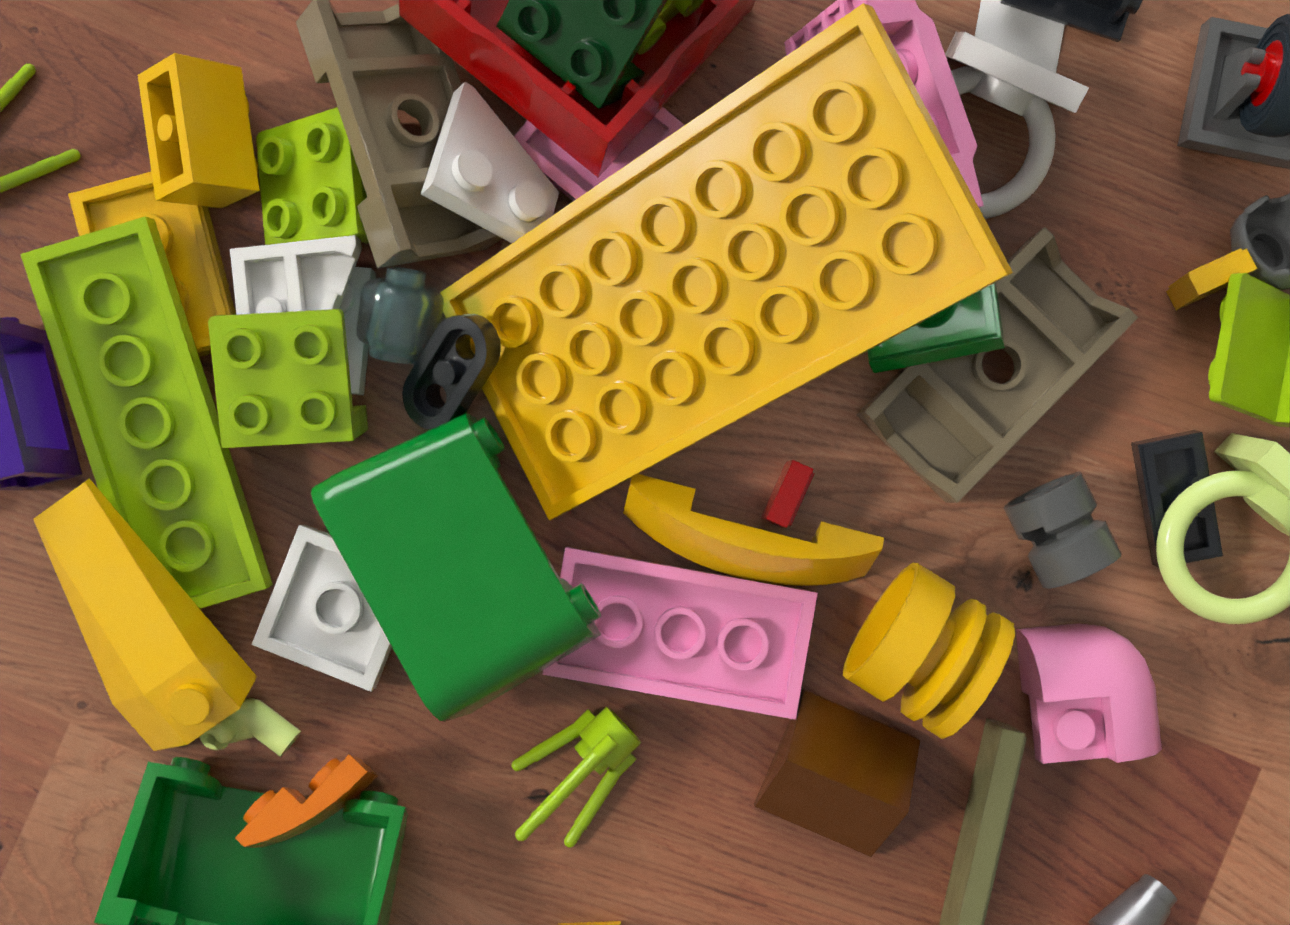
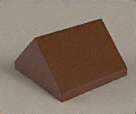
M802 689L796 720L790 719L756 797L754 806L872 857L909 812L920 739L806 689Z

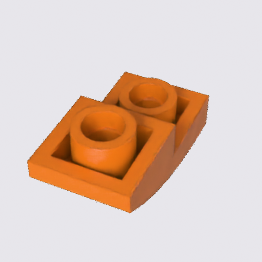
M348 754L342 762L338 758H334L324 765L309 783L308 787L313 793L307 799L298 790L282 787L277 794L273 790L264 793L245 813L243 820L248 825L235 839L243 847L262 848L299 835L341 810L347 800L356 798L378 775L360 758Z

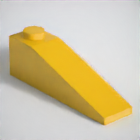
M90 478L33 519L112 704L153 751L188 745L241 708L257 678L256 674Z

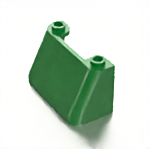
M468 413L340 471L311 489L313 503L416 692L432 715L443 722L473 713L601 635L594 621L601 618V613L593 597L582 583L573 588L565 579L559 578L497 469L501 465L497 454L504 451L505 448L499 435L485 417L477 421L476 417Z
M174 757L170 765L148 761L94 923L97 925H388L408 817L406 807L397 805L398 798L383 792L365 790L361 791L359 799L347 800L341 810L299 835L262 848L243 847L235 837L248 825L243 820L245 813L264 793L222 786L217 779L209 775L211 767L195 759Z

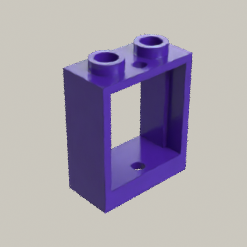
M15 317L0 318V490L23 491L82 475L46 331L21 324L19 319Z

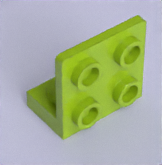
M338 107L267 129L257 134V161L265 245L352 235L357 236L361 242L369 243L357 208L367 198V194Z
M1247 273L1231 274L1227 294L1220 305L1221 328L1216 357L1211 362L1208 373L1210 385L1209 399L1212 402L1274 426L1290 427V295Z
M341 309L217 315L209 318L208 327L222 448L354 441L368 430L366 405L353 406L345 317Z

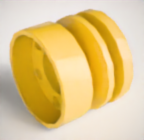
M913 562L904 568L890 583L864 621L844 663L843 676L882 702L894 697L905 686L900 712L912 721L923 718V727L939 738L944 739L954 735L961 729L988 697L1011 653L1015 638V628L1013 622L1000 614L992 612L987 615L986 605L974 599H969L962 603L950 614L955 599V586L919 563Z

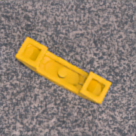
M641 474L631 478L623 511L638 528L652 539L692 562L734 577L777 585H828L866 576L883 549L884 542L883 537L822 521L811 542L696 513L691 511L695 488Z

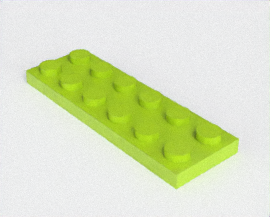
M145 216L20 254L98 489L200 609L272 586L273 583L229 448L221 447L218 413L155 219Z

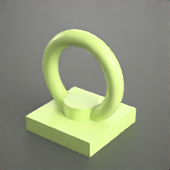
M1231 433L1214 452L1235 471H1226L1205 477L1193 483L1177 496L1161 521L1157 536L1156 552L1163 580L1173 596L1183 606L1198 616L1211 621L1225 624H1248L1271 618L1290 606V553L1284 571L1269 588L1254 596L1240 599L1220 597L1205 590L1191 576L1184 558L1185 536L1193 519L1209 504L1227 497L1243 496L1244 501L1257 514L1290 538V453L1277 442Z

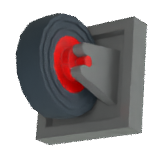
M1290 14L1278 17L1268 28L1216 17H1210L1201 25L1177 146L1290 169Z

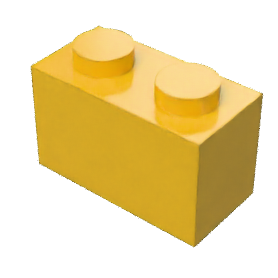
M173 53L138 74L156 201L224 208L260 191L258 163L254 156L249 122V102L245 95L241 67Z

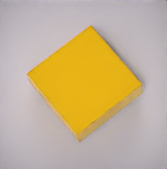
M1240 248L1188 272L1168 286L1169 289L1166 292L1175 310H1178L1228 287L1231 274H1250L1257 267L1248 250Z

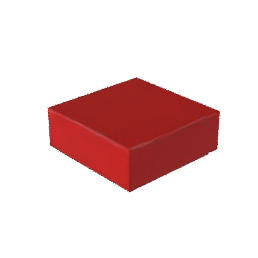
M795 460L786 461L761 519L782 528L791 527L815 475L813 473L814 469Z

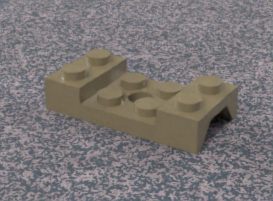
M312 0L296 21V25L315 82L330 83L367 194V198L357 208L377 268L487 250L502 238L421 195L453 92L461 86L453 59L399 16V3L384 11L337 13L330 0ZM397 110H403L418 120L422 128V136L412 135L402 127L398 120Z
M1046 227L1031 236L1007 260L1013 273L996 282L1005 348L1002 350L1011 356L1014 364L1013 374L1005 384L994 383L984 374L982 360L986 352L905 367L857 414L946 503H958L1138 318L1129 308L1098 296L1062 261L1055 236Z

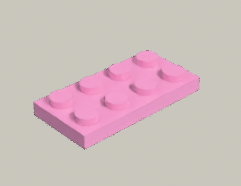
M570 547L565 548L560 578L565 579L573 588L582 583L589 591L601 613V618L594 621L601 635L544 669L542 675L796 720L817 592Z

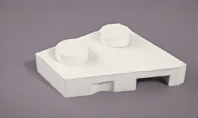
M464 82L453 92L421 195L513 243L553 216L559 191L472 85Z

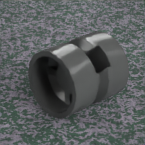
M1082 472L1071 473L1049 481L1016 497L1003 507L1018 538L1032 542L1033 547L1028 554V558L1042 587L1046 589L1061 587L1086 578L1111 565L1122 555L1107 522L1095 520L1091 515L1097 507V502Z

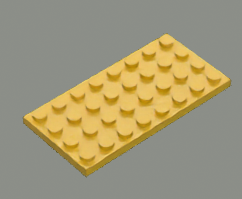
M863 3L441 291L435 297L446 318L464 314H478L489 320L495 327L500 339V357L482 390L547 518L552 520L1012 274L1013 271L873 6ZM471 337L470 348L475 354V344Z

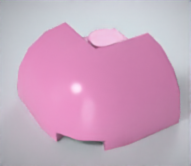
M1078 623L1016 629L1022 692L1029 695L1036 760L1046 764L1109 758L1119 763L1154 756L1162 750L1155 684L1145 658L1127 638L1104 626Z

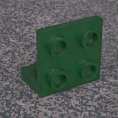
M509 0L496 27L563 81L572 83L579 94L598 109H601L622 99L625 86L631 80H634L637 84L641 81L645 72L632 63V60L667 0Z

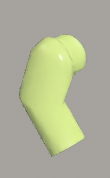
M248 698L245 699L239 710L199 738L209 749L222 750L229 743L255 737L278 756L282 757L296 741L301 731L261 700Z

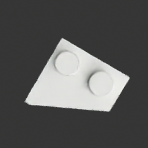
M352 235L230 249L236 314L340 309L362 250L361 240L357 236Z

